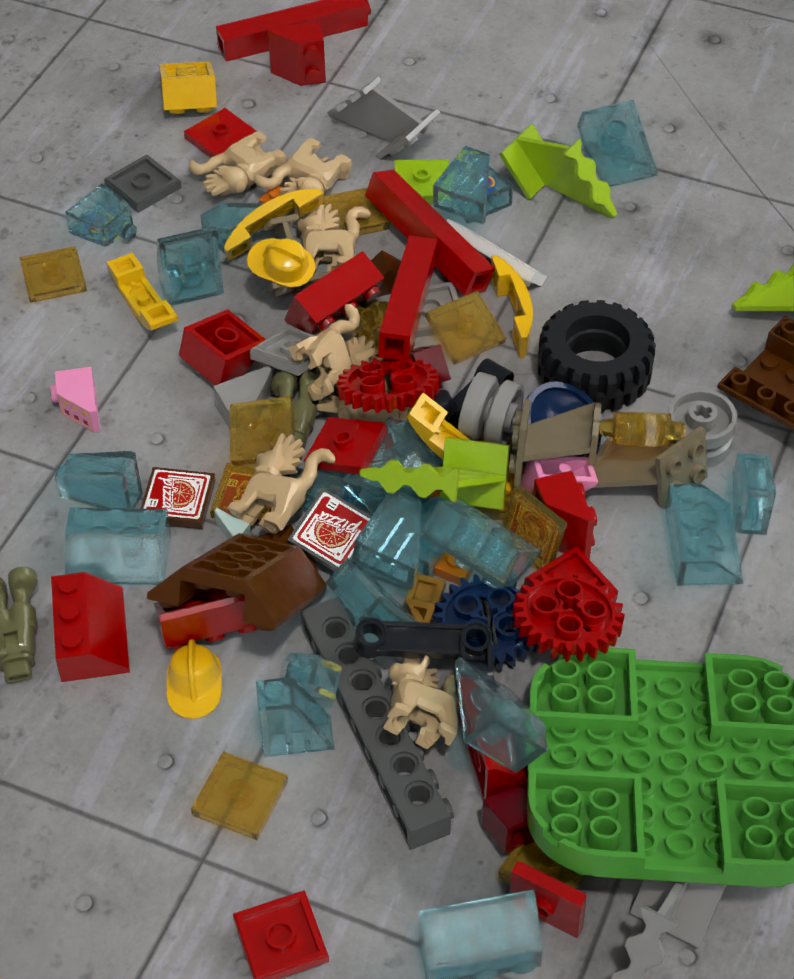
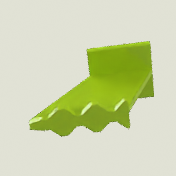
M532 123L499 153V156L527 199H531L546 185L609 218L617 215L614 204L610 199V186L607 182L600 181L596 177V163L594 160L584 157L581 153V139H577L571 146L543 141Z
M794 263L786 273L780 270L774 271L768 282L763 285L757 281L753 282L746 294L732 303V309L735 311H794Z
M446 437L443 467H432L431 464L425 463L419 467H403L399 460L391 459L382 467L360 469V476L379 482L387 493L394 494L404 485L411 486L416 494L422 498H427L435 490H441V502L503 510L510 445Z

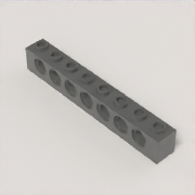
M339 597L302 609V630L409 849H415L450 835L451 819L454 818L452 806L447 798H441L437 790L439 789V783L434 771L426 769L423 763L424 754L421 746L412 741L408 734L410 732L408 722L398 736L383 728L388 712L392 707L391 698L393 691L389 685L384 687L381 681V669L377 660L364 658L354 649L356 630L354 628L355 619L349 607L344 609ZM372 716H381V718H376V719H375V718H371V717H372ZM388 743L396 744L395 746L391 747L385 746V744ZM402 771L410 772L408 775H400L398 773ZM416 800H422L426 803L417 805L412 802Z

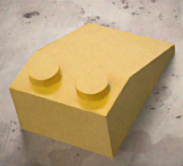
M211 61L159 64L164 110H169L171 114H181L185 112V109H196V112H210L211 108L217 107L215 74Z

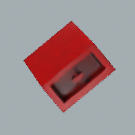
M572 470L535 479L533 498L564 523L556 550L565 553L577 545L590 560L591 546L595 545L593 529L594 526H597V515L595 509L592 506L589 507L586 502V493L582 482L577 483Z

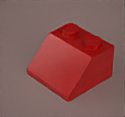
M319 21L267 27L270 71L272 74L299 86L326 83L324 39Z
M227 309L184 327L178 356L212 384L218 385L244 375L255 362V360L250 358V349L266 339Z

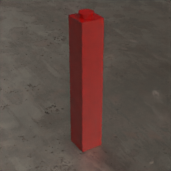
M320 0L216 26L218 49L226 62L269 51L267 27L319 21L323 37L368 26V15L371 14L370 4L368 0Z
M395 170L373 172L365 196L407 239L409 235L438 239L435 267L464 296L486 292L495 268Z
M412 235L408 237L379 332V358L409 361L436 264L438 239Z

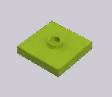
M449 159L394 160L395 171L428 203H450Z

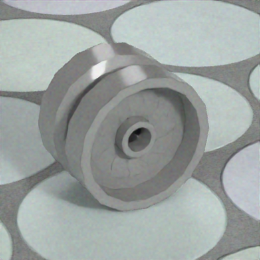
M483 372L477 373L466 393L459 417L458 430L470 440L479 441L484 436V442L508 445L513 435L516 410H522L524 400L523 384L506 380L499 386L496 376Z
M696 388L681 392L669 404L663 442L675 444L693 430L702 426L705 428L707 468L718 465L731 452L737 422V411L734 404L725 395L710 389Z

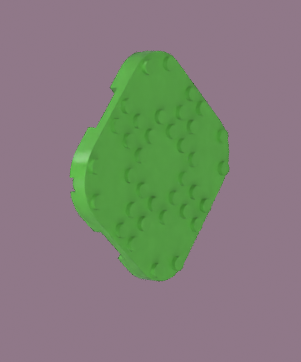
M608 648V653L606 654L598 650L596 659L591 658L586 653L584 654L583 662H580L576 655H571L570 660L565 662L563 654H559V660L553 664L547 665L544 663L533 677L529 702L527 823L532 838L548 857L579 875L754 887H784L794 883V680L788 674L782 672L783 666L759 657L737 654L705 653L703 663L638 660L636 659L635 649Z

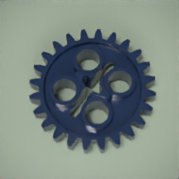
M487 573L485 580H480L477 574H473V582L469 583L462 577L460 578V588L450 584L449 594L442 592L440 594V602L435 603L433 623L469 624L470 622H481L486 626L489 624L492 627V637L495 645L492 644V660L499 671H502L503 662L507 661L509 665L515 667L516 656L526 660L527 651L534 652L536 644L527 646L528 636L519 637V628L513 626V605L516 593H520L521 588L516 589L517 580L515 579L506 584L504 583V575H501L497 581H493L490 573ZM480 599L485 602L487 618L483 616V605ZM466 639L472 647L482 646L478 639Z

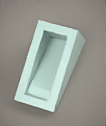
M218 508L214 510L216 524L227 539L238 533L251 536L249 523Z

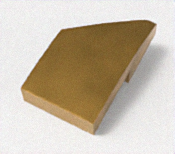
M413 573L404 603L415 622L433 623L435 603L440 602V594L445 591L446 580Z

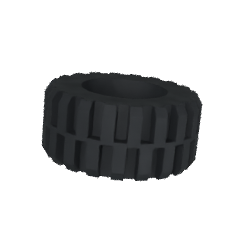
M589 300L580 301L578 305L569 304L563 308V311L558 310L550 316V319L542 327L537 364L541 384L563 382L573 385L578 390L586 393L594 402L601 403V413L611 409V412L620 410L622 405L627 407L634 403L637 398L641 397L650 384L656 348L653 332L648 328V324L642 317L637 318L635 311L630 308L625 310L621 304L615 302L607 304L605 300H597L589 303ZM585 351H599L615 357V359L601 362L581 358L576 354Z

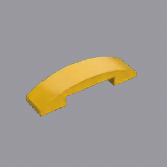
M303 189L289 192L271 199L252 211L237 225L224 245L225 257L228 262L252 248L251 235L261 230L269 219L282 217L292 210L298 213L299 218L320 205H323V192L321 189Z
M133 252L106 262L107 268L123 299L134 316L146 329L152 331L178 321V315L168 301H162L146 279L144 268Z
M492 256L491 265L495 268L491 281L497 297L509 296L516 315L513 320L512 340L519 359L525 358L530 346L533 320L531 297L522 278L512 266L499 256Z
M422 393L406 417L419 437L443 460L446 437L470 439L444 419L448 413L444 408ZM510 460L508 461L505 495H508L514 487L515 474L509 473Z

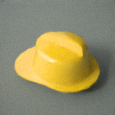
M264 239L256 243L249 250L247 256V264L252 273L289 288L300 287L308 283L315 272V262L311 254L300 243L292 239Z
M191 639L188 645L177 649L171 657L167 669L166 695L170 708L177 715L188 719L205 717L214 711L220 702L222 694V667L220 659L207 647L196 644Z

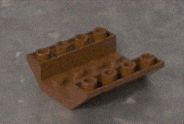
M784 316L768 332L766 346L762 353L744 371L734 367L718 383L717 388L793 431L794 320Z
M238 533L182 566L147 592V599L157 601L160 606L165 608H177L205 589L217 588L225 590V594L229 596H245L242 622L254 624V627L258 630L272 631L325 593L327 584L299 546Z

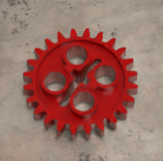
M410 357L409 361L386 358L383 360L372 358V362L362 360L360 366L352 364L351 369H344L343 374L338 375L339 380H337L339 399L344 400V405L352 404V409L362 407L363 412L375 409V414H378L381 410L392 413L393 409L405 412V407L412 408L422 393L433 400L434 394H438L439 375L436 368H431L430 363L423 364V360L413 362V357ZM385 375H391V394H386Z
M554 570L553 577L550 578L543 572L541 573L540 581L531 577L529 586L522 584L520 593H516L512 612L514 617L513 626L519 628V637L528 636L527 646L539 645V654L549 650L551 651V659L556 658L558 654H563L565 662H568L571 655H576L577 659L583 662L584 654L587 653L591 658L596 659L598 650L606 654L608 653L609 645H616L617 638L621 637L625 617V614L621 613L623 604L616 602L618 596L616 593L608 594V585L598 587V578L596 577L586 581L585 573L583 572L576 578L573 577L571 570L567 571L566 576H561L557 570Z

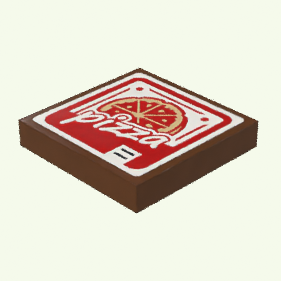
M153 467L138 515L139 522L203 529L216 481L215 473Z

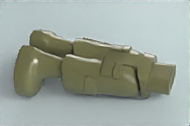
M286 371L274 375L271 390L279 398L273 401L271 408L270 450H273L281 433L285 434L286 439L291 434L295 437V441L301 439L303 444L300 448H305L317 413V408L312 403L314 400L307 388L319 375L310 371H305L301 374L299 397L294 403L292 398L297 391V375Z
M16 567L8 573L9 589L14 602L10 609L7 607V585L0 577V671L4 672L6 683L30 679L32 677L31 667L35 664L33 656L35 653V633L37 629L36 608L29 604V598L34 592L38 580L36 571L29 567Z

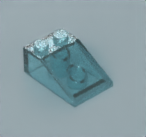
M634 100L582 112L577 127L587 155L596 163V172L601 181L607 182L611 187L657 176L658 172Z
M216 226L157 239L159 281L165 300L168 301L170 306L224 294Z
M459 657L455 661L464 743L513 772H519L548 751L544 723L509 687Z

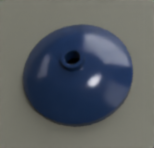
M563 382L544 383L534 389L526 398L531 399L528 425L594 403V401L586 393L578 390L573 385ZM600 413L596 455L603 442L607 440V429L602 413ZM589 454L573 455V457L589 456Z

